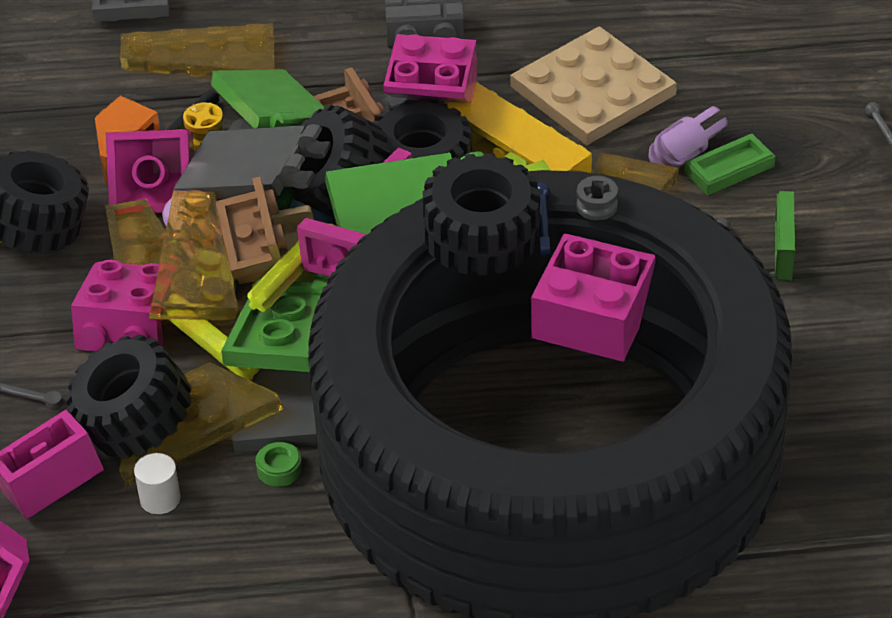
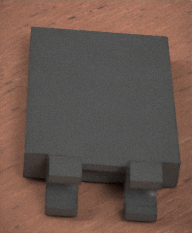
M315 124L308 125L307 127L302 125L209 131L173 189L178 196H191L195 200L227 199L255 191L252 178L261 176L265 191L273 189L275 196H279L284 187L305 189L309 186L315 174L313 171L299 170L305 160L304 157L323 159L332 145L328 141L320 142L316 140L322 128Z
M260 368L251 381L244 382L230 371L234 453L260 451L264 446L274 442H286L295 447L317 445L310 372Z

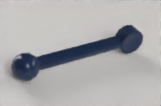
M541 182L538 183L537 188L540 189V255H550L547 198L550 195V188L547 184Z

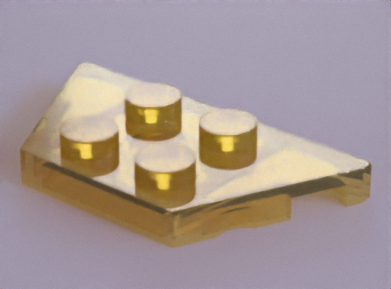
M210 362L185 373L184 375L192 389L189 393L192 401L191 405L185 409L188 413L185 420L179 422L176 426L178 430L172 436L168 435L162 440L163 444L157 448L153 446L147 450V453L140 456L133 453L129 458H121L119 472L127 487L136 483L134 474L135 464L139 459L148 454L163 453L170 456L174 463L283 410L279 396L267 388Z

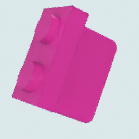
M105 260L95 263L71 304L75 349L99 351L103 348L104 344L110 341L115 343L120 337L130 336L132 339L136 335H144L147 339L153 338L163 347L161 310L176 282V270L155 263L136 265L121 263L117 260Z

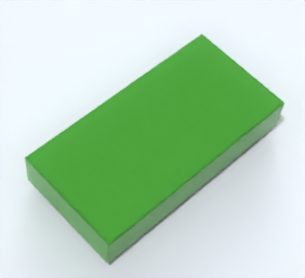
M749 134L686 161L684 173L708 196L775 167L776 156L755 135Z
M779 191L775 211V277H777V280L792 281L795 255L794 192Z

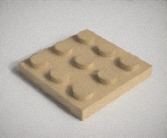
M600 26L510 75L511 87L585 145L593 143L675 96L677 82Z

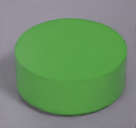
M274 442L264 446L256 455V468L259 479L265 484L275 487L286 486L295 482L302 473V461L299 450L294 445L286 442Z

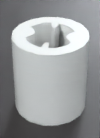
M163 453L148 454L139 459L135 464L134 474L141 507L151 514H164L175 509L180 502L181 495L174 460Z

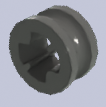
M591 176L581 180L577 185V210L579 214L584 218L598 221L613 216L618 207V187L616 183L604 176Z

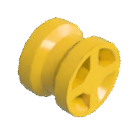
M204 102L194 104L184 112L183 121L185 128L193 132L194 151H197L209 131H224L222 126L224 120L221 108L215 104Z

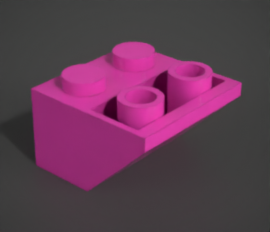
M397 34L383 86L384 93L398 98L472 103L477 80L476 40Z
M564 233L531 297L532 338L624 362L640 327L656 255Z
M64 410L0 451V490L27 520L104 469L88 433L67 410Z

